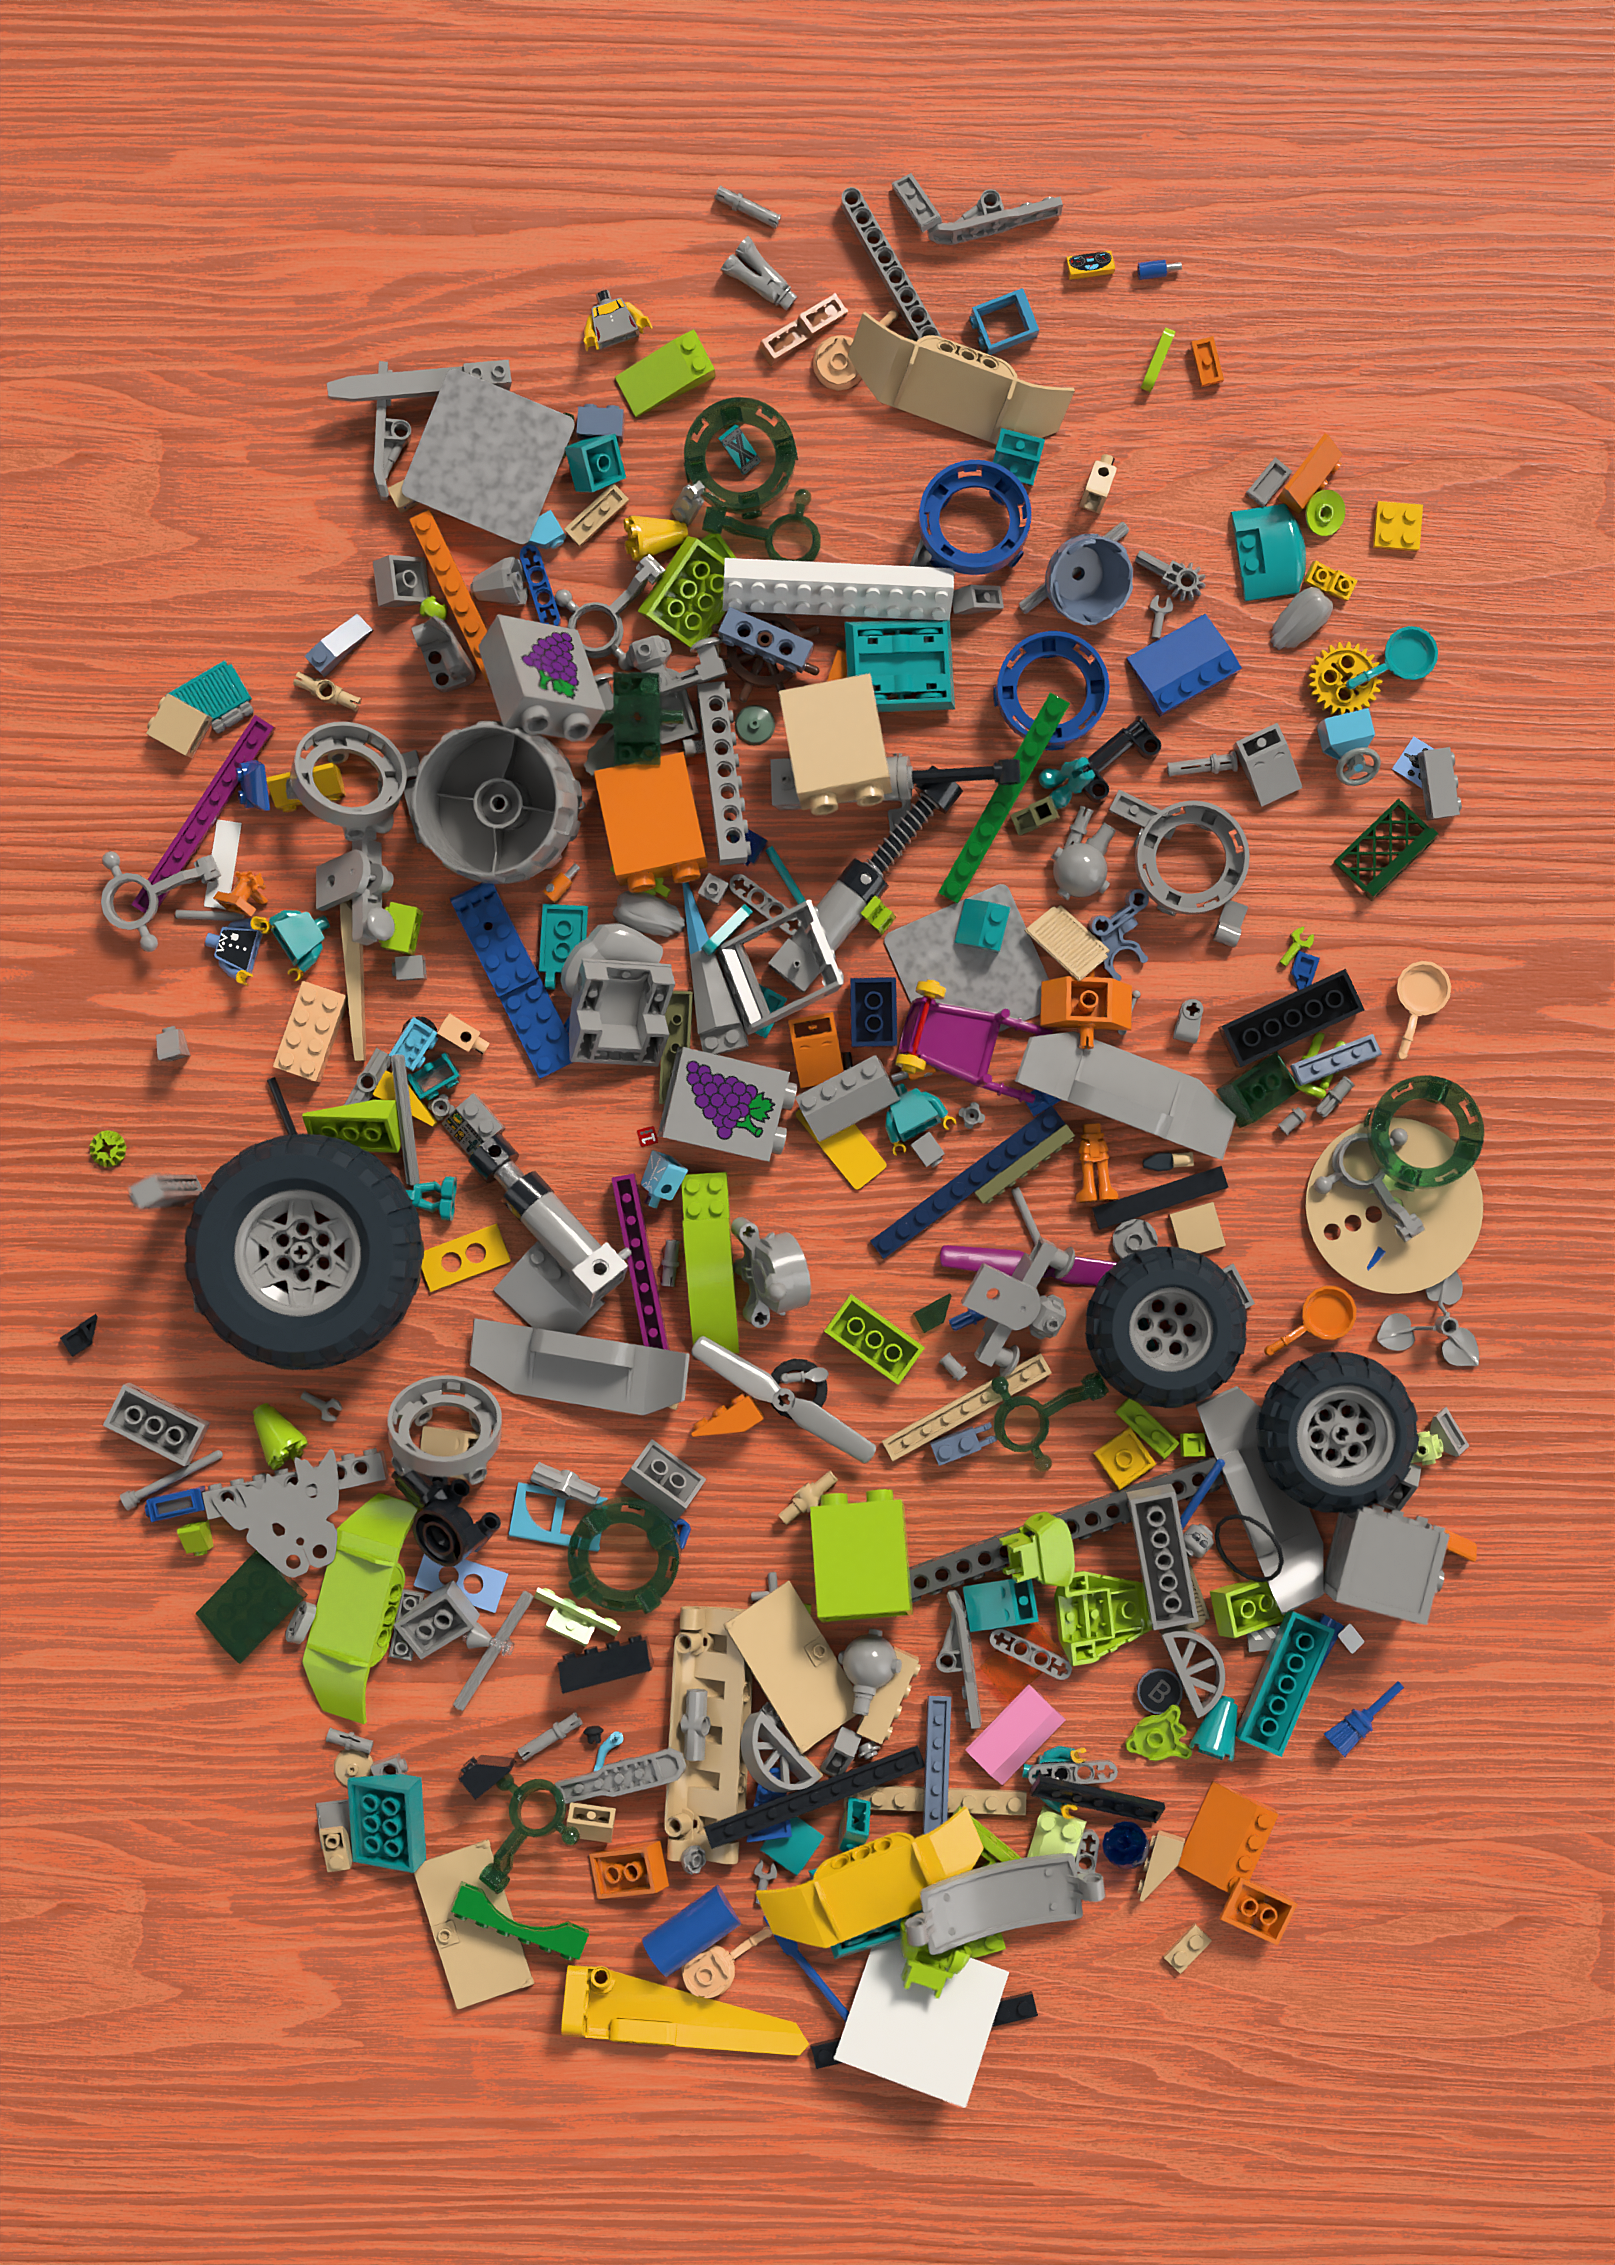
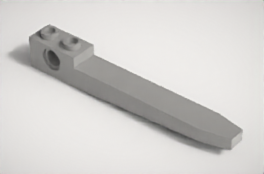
M509 360L464 363L461 367L348 376L327 382L328 399L357 402L438 396L446 374L451 369H458L498 387L510 390L512 380Z

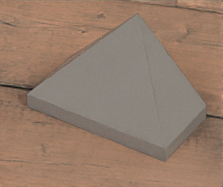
M1447 1407L1441 1409L1432 1418L1430 1435L1438 1434V1439H1441L1443 1443V1451L1457 1457L1469 1447V1444Z

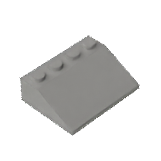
M539 1241L527 1251L493 1289L533 1328L574 1335L606 1303L601 1298L589 1308L569 1286L570 1276Z

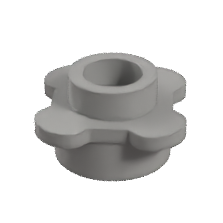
M441 1094L438 1099L428 1103V1108L432 1110L435 1114V1119L438 1121H442L444 1116L451 1114L455 1109L449 1103L446 1094Z
M976 1102L971 1103L965 1109L961 1108L959 1110V1116L965 1121L964 1125L968 1129L973 1128L978 1122L983 1123L985 1120V1115L981 1114L979 1104Z
M870 1741L858 1748L860 1752L858 1757H864L865 1760L871 1759L878 1755L877 1750L881 1748L876 1746L875 1741Z

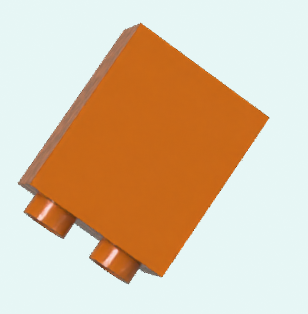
M680 752L594 771L615 876L619 885H628L629 892L638 893L655 888V879L673 875L675 883H685L700 878L699 869L708 868V862L684 753Z

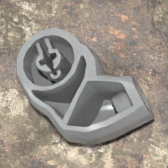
M599 924L585 940L573 948L567 957L561 973L562 988L570 998L573 997L576 978L583 958L659 963L663 955V947L637 930L623 924Z

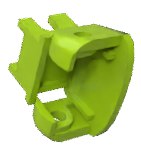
M1040 1512L1028 1518L1024 1523V1527L1018 1528L1019 1533L999 1538L1001 1545L1007 1544L1010 1564L1009 1567L1003 1568V1573L1006 1575L1013 1574L1012 1579L1017 1583L1035 1578L1044 1585L1067 1587L1071 1584L1075 1569L1074 1549L1071 1533L1067 1524L1061 1518H1056L1048 1512ZM1032 1531L1035 1534L1029 1538L1025 1535V1532Z
M911 1917L903 1918L900 1921V1948L903 1957L907 1958L901 1974V1979L905 1981L904 1988L909 1989L911 1982L932 1988L935 1991L934 1997L939 1999L946 1978L951 1979L954 1974L958 1975L968 1963L972 1954L969 1942L945 1952L931 1955L928 1943L922 1946H908L905 1922Z

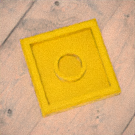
M1130 1426L1093 1452L1119 1490L1156 1465Z

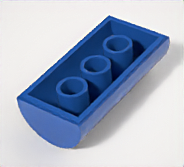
M716 1885L644 1936L642 1943L658 1970L668 1977L739 1927L741 1922L721 1887Z

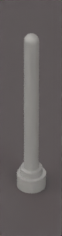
M217 1450L136 1492L128 1490L120 1494L124 1507L128 1511L137 1507L140 1499L221 1459L223 1453Z

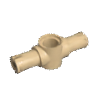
M301 672L296 674L298 679L294 678V686L310 691L311 695L320 698L325 703L340 704L355 712L359 706L354 703L361 704L362 698L344 692L343 688L336 686L330 680L314 679ZM328 686L332 687V694L324 697L322 695L323 689Z
M828 1471L817 1482H812L811 1484L808 1482L793 1495V1502L778 1516L787 1525L801 1512L809 1513L810 1507L818 1506L821 1503L820 1496L824 1495L838 1479L831 1471Z

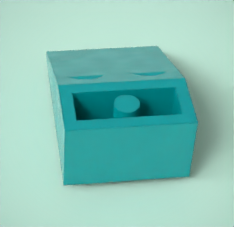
M1006 1579L963 1587L970 1632L1039 1622L1032 1579L1018 1583L1013 1579Z

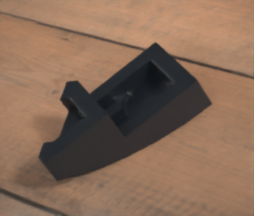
M96 1314L60 1337L72 1357L92 1345L98 1320Z

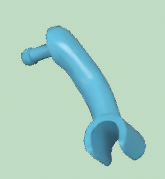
M613 1732L598 1749L594 1771L601 1769L607 1753L623 1742L622 1733Z

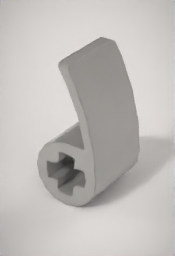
M1228 900L1224 905L1213 940L1235 948L1240 938L1241 925L1248 906Z

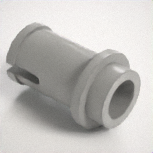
M1299 1107L1293 1108V1112L1278 1124L1279 1128L1287 1136L1301 1122H1306L1307 1115Z
M950 1352L939 1361L953 1376V1380L959 1381L968 1373L965 1370L966 1367H962Z

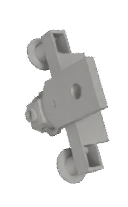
M655 635L631 643L626 653L628 664L641 670L643 678L638 687L612 694L609 682L616 677L610 673L595 675L594 678L605 708L602 716L643 703L656 747L699 734V727L686 688L728 675L724 660L719 658L716 646L722 643L721 639L709 637L694 643L690 648V652H698L701 664L681 673L666 667L669 656L672 653L669 640ZM669 712L677 714V721L674 724L666 722L665 718Z
M1040 1237L1031 1254L1024 1253L1012 1276L982 1263L961 1301L963 1306L988 1317L982 1328L985 1335L974 1353L978 1361L991 1367L994 1363L1000 1366L1001 1376H1008L1016 1368L1020 1357L1018 1346L1013 1345L1009 1349L1003 1346L1012 1329L1016 1331L1029 1326L1030 1334L1039 1339L1045 1337L1052 1338L1058 1334L1066 1319L1063 1299L1053 1294L1040 1297L1036 1287L1048 1266L1055 1268L1056 1278H1063L1070 1272L1075 1261V1251L1072 1247H1068L1063 1251L1057 1248L1054 1243ZM992 1288L998 1289L996 1297L987 1298L988 1290Z

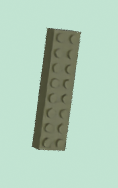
M673 991L665 1013L669 1037L661 1057L659 1104H665L677 1048H690L693 992Z
M1067 1124L1063 1125L973 1193L982 1204L990 1203L994 1195L999 1196L1005 1191V1187L1014 1185L1017 1178L1022 1179L1025 1177L1029 1169L1034 1170L1037 1168L1041 1160L1045 1162L1051 1157L1050 1154L1052 1152L1057 1153L1062 1149L1061 1146L1063 1144L1066 1145L1072 1142V1137L1075 1135Z

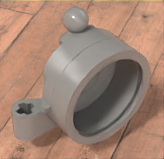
M744 1217L736 1218L731 1224V1231L742 1243L744 1256L735 1260L733 1269L736 1274L742 1276L743 1281L749 1284L750 1291L748 1301L743 1309V1317L753 1326L763 1328L770 1320L769 1308L782 1316L787 1311L808 1305L811 1297L809 1270L803 1251L792 1234L784 1232L775 1235L772 1232L765 1238L760 1239L758 1228L754 1223Z

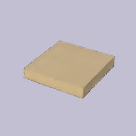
M1214 1202L1169 1214L1178 1248L1202 1253L1226 1246Z

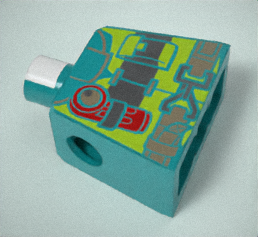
M852 1797L848 1798L839 1829L838 1848L842 1852L849 1851L866 1843L869 1837L871 1801ZM853 1816L859 1819V1821L855 1824H853Z

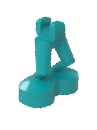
M446 1176L441 1186L436 1181L415 1184L413 1190H406L415 1207L429 1212L438 1210L441 1220H453L457 1192L456 1177ZM433 1190L441 1195L440 1201L436 1203L422 1199V1193Z

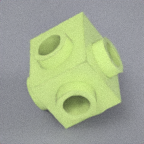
M1429 1431L1417 1433L1419 1436L1417 1453H1414L1411 1463L1422 1462V1465L1436 1463L1435 1460L1442 1456L1444 1450L1442 1440L1438 1439V1434L1430 1435Z

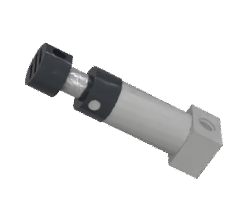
M501 1134L492 1136L473 1152L468 1162L486 1183H491L497 1179L502 1187L505 1188L507 1192L502 1198L504 1205L527 1227L570 1276L569 1286L590 1308L624 1281L628 1268L624 1260L631 1255V1250L626 1247L617 1254L607 1242L601 1246L536 1171L525 1175L515 1165L519 1154Z

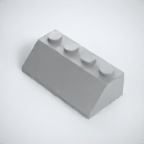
M876 1055L795 1097L805 1119L819 1142L900 1100L882 1062Z

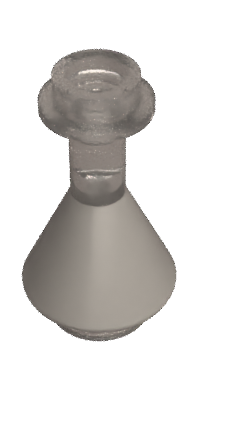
M478 1622L473 1629L464 1633L462 1637L468 1649L490 1646L502 1650V1656H510L514 1650L515 1644L510 1638L505 1642L493 1638Z

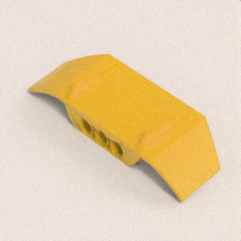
M964 1806L954 1816L927 1834L917 1838H913V1836L903 1832L888 1834L825 1860L817 1868L811 1881L789 1888L757 1890L755 1894L773 1934L804 1944L828 1948L922 1910L920 1891L942 1880L971 1871L984 1847L967 1807Z

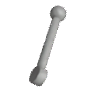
M1138 990L1132 992V1011L1136 1000L1141 996ZM1118 1030L1120 1035H1125L1127 1030Z

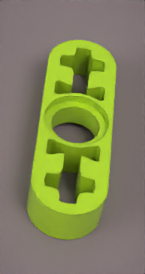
M1165 327L1141 389L1148 392L1152 391L1176 331Z

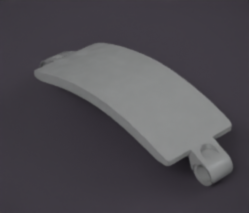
M1071 1853L1050 1854L1005 1861L958 1874L920 1891L923 1912L909 1918L905 1922L908 1946H922L928 1943L930 1954L935 1955L1002 1931L1081 1918L1083 1916L1081 1899L1097 1902L1105 1898L1103 1876L1099 1873L1077 1874L1075 1857Z

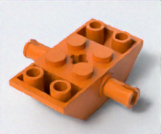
M1095 969L1081 981H1078L1073 976L1041 982L1040 1027L1079 1028V1048L1085 1049L1087 1040V1049H1093L1094 1029L1131 1031V985L1113 978L1094 977ZM1087 1000L1091 1006L1084 1004V1001Z

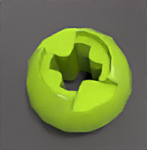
M434 596L427 597L421 602L420 615L423 617L428 616L429 618L437 616L442 621L446 619L448 607L445 604L440 605L437 603Z

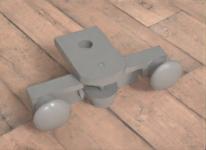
M393 814L375 825L367 826L365 836L360 840L352 841V851L316 867V909L325 911L352 899L353 942L363 945H370L377 942V939L386 941L393 936L395 930L391 914L382 908V893H387L391 889L394 877L382 865L381 843L374 841L377 832L384 834L392 829L394 823Z

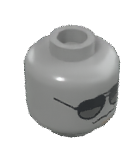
M1192 1524L1183 1534L1186 1554L1189 1558L1193 1556L1202 1558L1214 1544L1213 1533L1203 1524Z

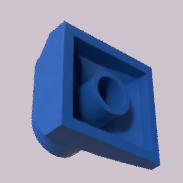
M257 760L239 763V768H236L235 772L237 782H241L242 791H238L240 804H244L245 808L255 807L265 811L270 810L265 765Z

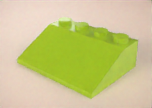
M687 536L665 569L666 572L655 584L637 612L689 648L699 640L708 638L712 633V625L718 624L726 612L723 611L725 559L697 538Z

